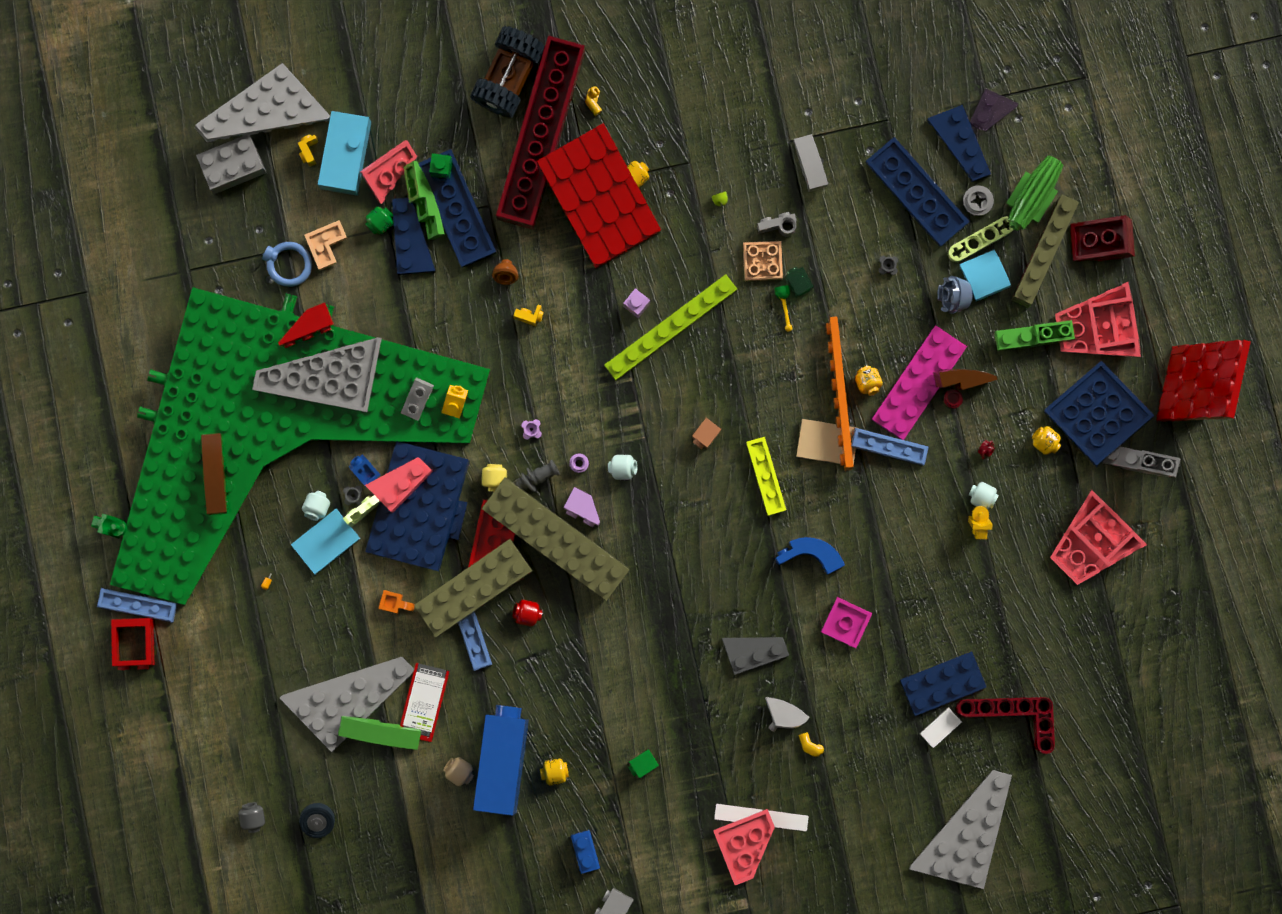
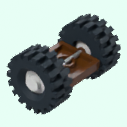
M504 26L495 42L498 51L485 78L477 80L470 98L476 104L495 114L512 118L521 101L518 95L532 66L538 64L545 45L522 30L519 31L517 28Z

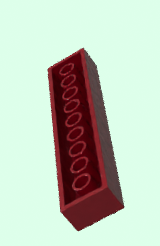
M548 35L496 213V218L499 221L534 230L548 182L537 161L557 150L584 58L585 45Z

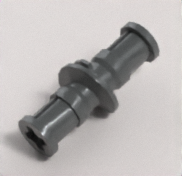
M550 460V463L535 469L533 472L526 468L527 475L521 473L522 477L515 479L513 483L524 491L530 489L532 492H536L537 484L545 482L554 475L558 476L560 473L554 461Z

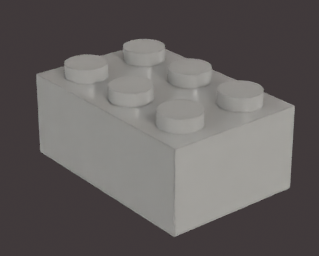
M250 135L242 136L196 155L213 194L266 174L255 143Z

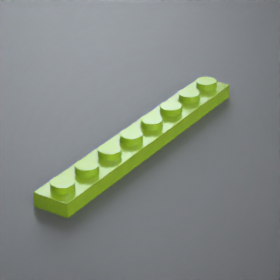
M725 274L604 366L612 377L618 380L736 292V286Z

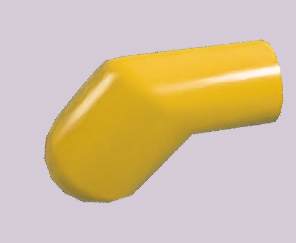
M591 87L587 91L585 103L591 112L597 116L602 112V109L597 104L600 90L597 87Z
M808 732L799 735L804 752L814 757L823 754V746L812 743Z

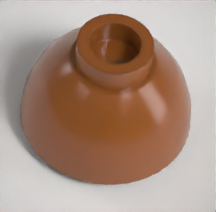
M504 259L493 269L492 278L499 284L510 285L518 280V271L512 264V261Z

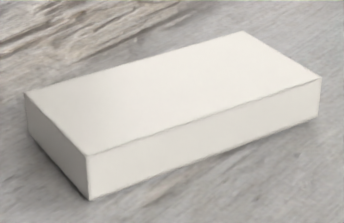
M947 708L919 734L934 748L962 722L950 708Z

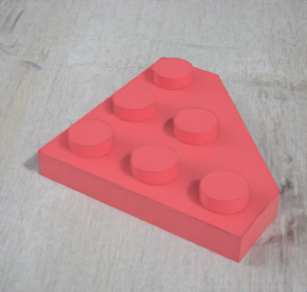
M768 809L713 830L734 885L753 879L775 828Z

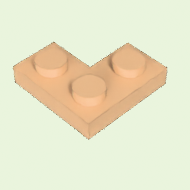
M340 220L304 235L319 270L337 264L330 246L347 239Z

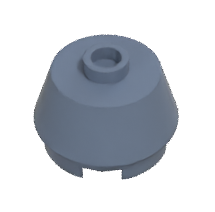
M956 276L943 278V285L938 286L937 292L938 301H942L943 307L941 310L954 314L967 309L972 301L970 283Z

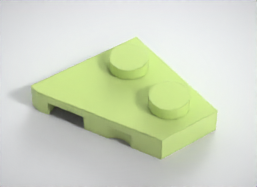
M375 495L366 497L359 507L352 509L343 518L344 521L353 527L380 503V500Z

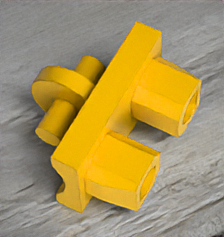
M977 506L973 509L972 516H969L968 522L973 529L972 533L975 535V539H987L988 530H992L989 511L984 506Z

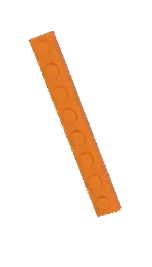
M830 317L829 323H826V334H830L831 342H828V352L832 353L833 359L830 360V371L834 372L835 379H832V390H836L837 398H834V409H838L839 415L836 417V427L840 428L841 434L838 435V446L842 447L843 454H840V465L844 466V471L852 470L854 466L838 317Z

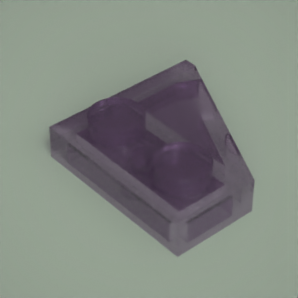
M985 89L970 120V124L987 131L1012 110L1016 109L1019 103Z

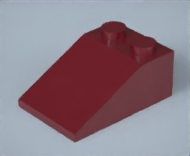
M1123 215L1070 224L1073 261L1116 260L1135 257L1132 219L1128 216Z

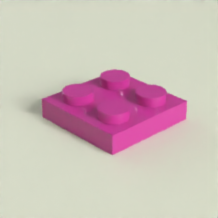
M837 597L821 633L856 649L872 613Z

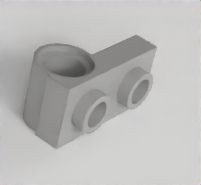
M786 212L778 215L779 218L771 219V217L761 219L760 223L757 224L758 233L761 234L778 229L782 236H792L796 229L797 220L795 213L790 214ZM790 223L793 228L790 231H786L782 225Z
M416 377L401 414L418 421L434 385Z

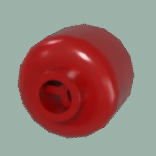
M521 600L514 605L512 616L517 624L532 627L537 621L541 620L542 610H539L537 602Z

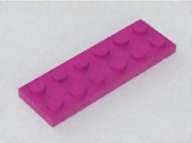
M935 325L871 420L897 438L904 440L939 389V387H936L933 372L952 369L967 346Z

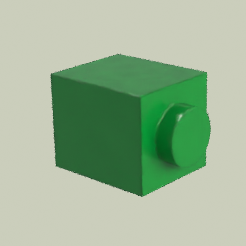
M432 153L429 170L431 177L450 179L453 162L451 156Z
M648 749L630 760L629 763L631 765L628 768L634 777L638 775L641 778L658 767L659 764Z

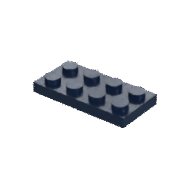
M972 651L900 680L914 716L986 688Z

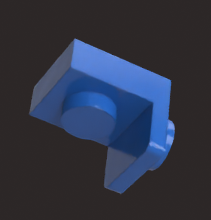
M363 454L352 459L348 466L364 486L380 476V473Z

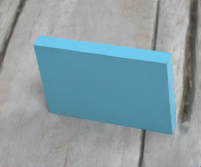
M337 509L291 544L315 575L361 539L353 528L344 521V517Z

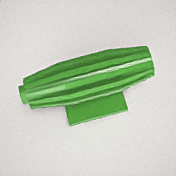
M1048 155L1032 174L1024 173L1006 202L1007 205L1012 207L1008 217L1009 226L1016 231H1019V229L1024 230L1032 220L1039 223L1058 192L1054 187L1064 165L1057 158Z

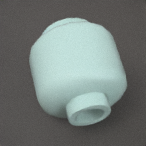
M615 455L612 461L608 463V472L616 480L632 479L633 475L637 473V461L631 455Z
M980 482L978 486L973 485L969 496L972 497L971 504L984 506L987 510L989 507L993 508L999 496L996 494V488L984 482Z
M321 491L309 493L302 506V510L305 513L304 516L314 521L324 518L330 506V501L326 498V494Z

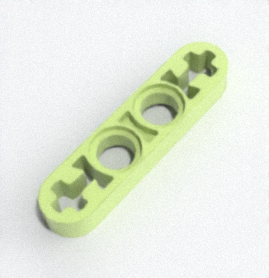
M1008 217L1000 218L951 246L948 251L949 259L953 262H961L1009 235L1014 230L1010 226L1009 230L1007 228L1000 230L1002 235H999L997 230L1003 225V221L1010 223L1008 222ZM992 230L995 234L994 239H986L985 231ZM971 239L977 240L978 248L971 249L968 246V241ZM961 244H964L966 250L961 252L960 258L953 256L954 249L959 251L963 248Z

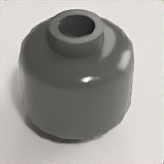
M256 802L244 804L238 811L240 826L242 829L248 830L249 833L260 831V827L265 824L263 808L257 805Z

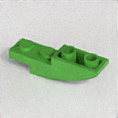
M1072 320L994 332L997 351L1037 347L1075 339Z

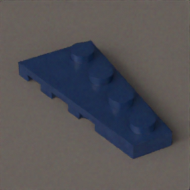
M963 105L927 118L928 123L935 129L936 134L943 140L948 150L955 156L959 165L972 182L991 175Z
M409 198L392 199L397 274L436 272L414 204L409 203Z

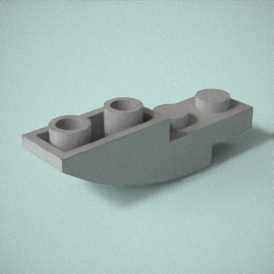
M1119 447L1102 463L1122 467L1130 471L1176 478L1181 459L1144 450L1138 451Z

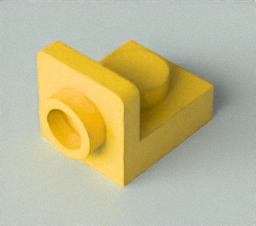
M537 305L534 315L531 314L532 311L521 308V310L516 309L513 316L515 320L536 327L537 322H541L544 312L541 311L542 306Z

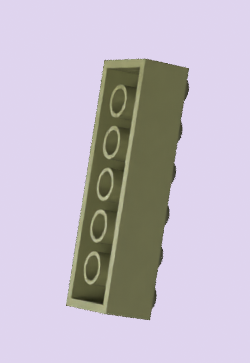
M509 539L414 606L434 636L439 637L531 574L533 570L513 541Z

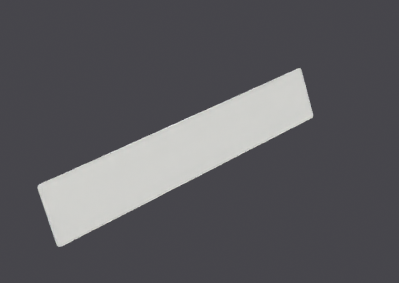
M716 804L714 819L735 822L763 810ZM769 811L774 827L807 831L809 816Z

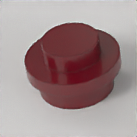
M951 389L944 395V403L949 408H957L963 402V396L958 390Z

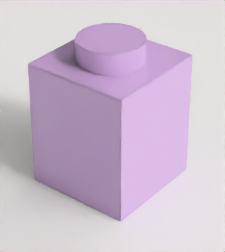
M635 288L623 303V307L639 318L650 305V300Z

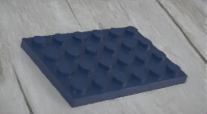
M396 441L388 473L417 457L433 472L393 513L380 501L365 552L439 571L470 460Z

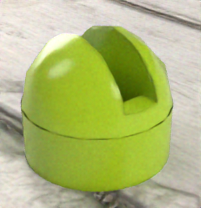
M726 192L713 195L712 199L715 205L721 207L726 205L728 196Z

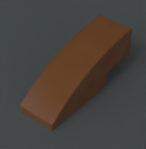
M949 369L933 372L936 387L943 388L955 384L957 390H964L997 380V376L977 370Z

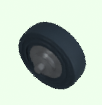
M310 804L301 812L299 819L300 827L310 837H325L334 827V813L325 804Z

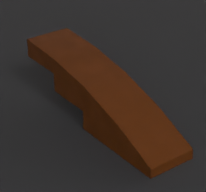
M221 433L201 435L207 515L227 514Z

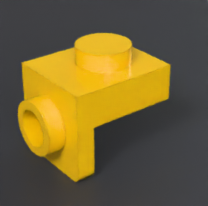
M307 135L298 142L302 151L299 155L303 163L307 162L310 167L317 164L309 149L310 146L318 143L315 135Z
M450 385L441 413L460 419L468 390L461 386Z

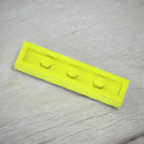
M765 437L746 442L767 516L786 511Z

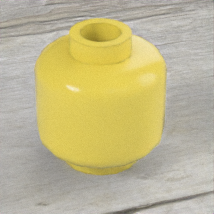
M487 464V467L482 469V485L488 487V491H495L505 477L507 478V470L502 468L501 464Z

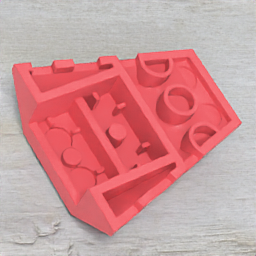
M1129 282L1055 314L1056 322L1072 320L1074 329V340L1059 342L1061 352L1141 357L1139 335Z
M1091 490L1050 558L1078 585L1147 544Z

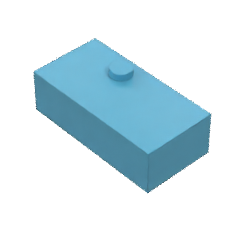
M331 111L318 180L320 189L358 196L361 181L360 171L363 170L371 126L369 117Z

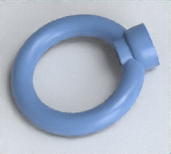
M284 242L274 248L268 246L262 257V260L266 261L270 277L282 286L293 287L300 285L309 277L312 270V258L305 247L295 242ZM292 249L302 255L305 267L297 278L285 279L275 271L274 262L278 254L283 250Z

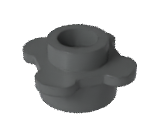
M880 257L879 262L881 266L879 273L882 275L885 273L895 275L898 272L896 268L897 257Z
M362 487L344 488L343 492L346 498L344 503L349 506L353 503L362 504Z

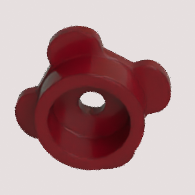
M985 440L979 447L978 453L982 456V459L993 454L995 450L993 441Z

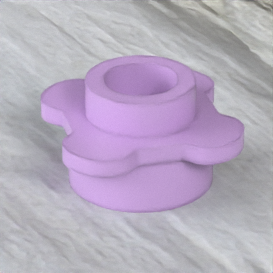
M539 420L522 422L524 439L541 437Z

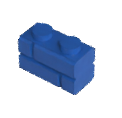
M590 830L572 834L571 839L581 874L600 869Z

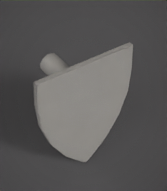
M765 698L773 719L769 729L773 732L778 727H800L809 719V716L802 710L788 702L775 698Z

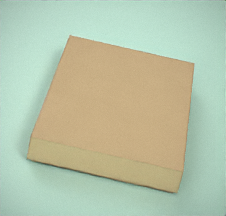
M802 419L796 457L840 464V454H843L842 447L838 446V435H841L840 428H837L836 424ZM849 427L851 439L853 435V430L856 427ZM852 448L853 464L856 448Z

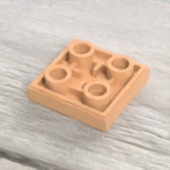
M781 241L743 243L745 281L783 280Z

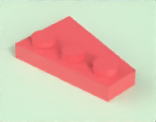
M407 140L360 171V174L380 204L384 202L389 191L393 190L399 178L405 174L404 166L417 158Z
M417 457L365 486L393 513L433 471Z

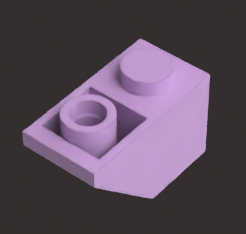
M574 487L564 506V509L567 510L566 514L575 519L577 516L583 518V523L591 527L594 525L599 526L600 521L592 496Z

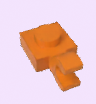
M383 590L379 609L397 614L400 608L413 612L415 604L402 601L403 595Z

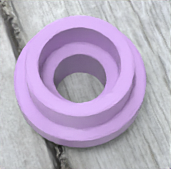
M575 454L571 457L570 467L574 472L582 473L588 468L589 461L585 455ZM577 460H581L583 462V465L581 467L576 466L575 463Z

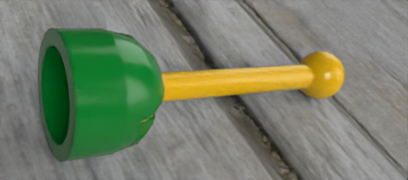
M789 285L775 287V295L778 299L782 300L786 321L785 330L790 332L792 325L789 322L786 298L790 295Z

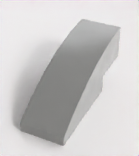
M812 134L793 139L808 191L827 188V178Z

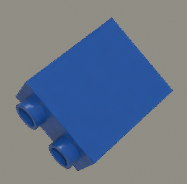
M496 705L495 715H486L473 807L475 811L506 815L517 813L529 720L520 719L522 708Z

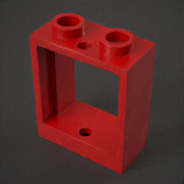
M112 619V666L118 667V670H130V666H137V669H149V665H155L154 619ZM145 627L146 660L119 661V628Z

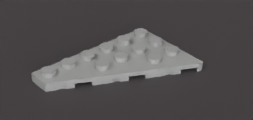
M282 63L195 125V129L206 142H211L217 139H229L231 136H247L258 134L259 132H270L273 129H288L299 127L300 125H312L315 122H328L330 115Z
M377 337L257 370L252 390L367 412L382 338Z
M399 657L284 694L280 699L333 752L347 738L338 735L341 716L367 719L413 674L414 668L403 657Z
M992 770L949 819L941 831L931 840L929 845L924 848L910 865L909 869L984 889L1012 775Z

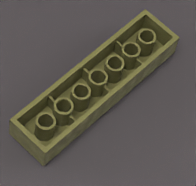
M506 477L482 507V510L606 601L630 570Z

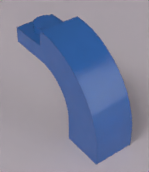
M810 537L790 541L791 550L785 548L777 552L778 557L775 558L777 564L780 565L798 555H810L821 563L826 575L845 566L841 556L831 545L820 539Z

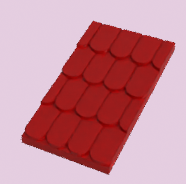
M604 123L537 161L596 269L661 232L659 224Z
M1232 340L1172 346L1156 420L1186 421L1234 418L1251 341Z

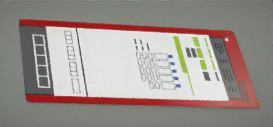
M416 663L400 726L420 729V740L432 742L449 671Z

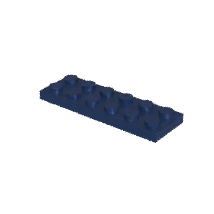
M895 137L866 160L865 163L939 247L944 245L970 222Z
M450 149L441 153V155H448L452 158L450 179L431 177L429 173L431 158L418 164L430 185L439 209L442 224L461 268L496 254V250L454 154Z

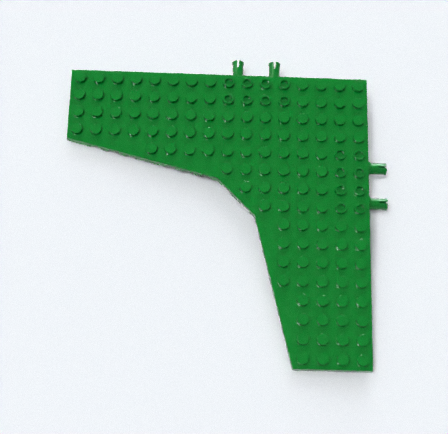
M192 287L169 373L164 374L152 369L149 371V374L156 376V378L148 376L147 381L159 383L165 387L159 409L154 411L140 406L139 411L146 413V415L137 414L138 419L154 422V427L128 517L127 530L123 535L110 585L186 605L264 466L312 439L470 443L490 369L382 339L367 412L252 390L257 370L375 339V337L331 326L332 330L326 333L316 332L313 334V338L305 341L301 338L295 341V345L285 348L284 345L279 346L278 342L300 318L293 313L297 296L292 295L291 298V294L286 293L282 310L277 311ZM329 305L328 310L332 317L333 310L335 307ZM416 377L434 385L418 421L401 414ZM450 385L461 386L468 390L460 419L441 413ZM221 433L227 514L207 515L201 435Z

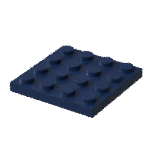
M1102 361L1044 410V413L1096 467L1154 418L1153 413Z

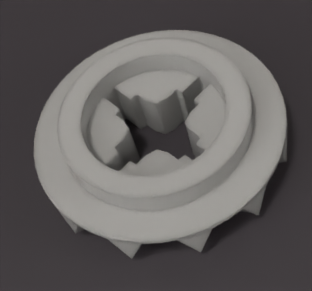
M984 186L969 188L963 197V205L967 212L974 216H982L988 213L994 202L992 193ZM976 194L979 199H986L980 203V208L977 203H971L976 199Z

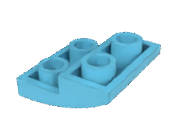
M995 250L960 264V269L966 280L970 283L972 295L976 301L1011 287Z

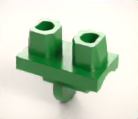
M102 514V517L94 516L91 527L98 529V533L115 538H120L127 530L123 519Z

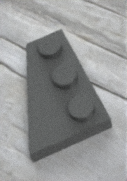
M783 637L722 638L734 675L789 656Z

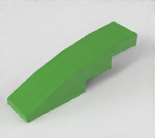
M412 161L404 166L409 203H416L418 221L425 222L428 240H435L444 235L439 209L422 169L417 161Z
M341 716L338 735L375 744L418 750L421 730L401 727L399 724L381 723L379 720Z

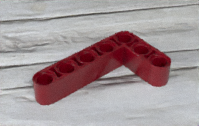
M1049 698L960 700L956 704V712L962 717L1033 715L1035 749L1039 753L1048 754L1055 748L1053 703ZM1042 700L1047 703V709L1044 712L1038 707L1039 702ZM1022 701L1028 704V709L1025 712L1019 709V704ZM983 702L988 703L990 707L987 713H983L980 710V705ZM1002 702H1006L1009 706L1008 711L1005 713L999 708ZM963 703H968L970 706V711L967 714L961 711ZM1042 720L1048 723V728L1045 731H1042L1039 727V723ZM1044 739L1049 742V748L1045 751L1040 747V743Z

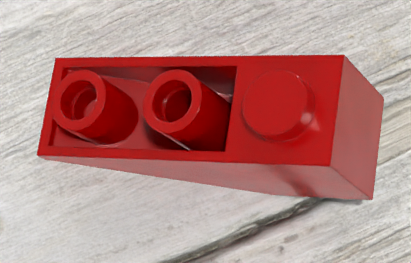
M324 302L307 309L278 342L279 346L284 345L285 348L295 345L296 340L302 338L305 341L313 338V334L320 331L323 334L332 330L331 326H334V322L326 303Z

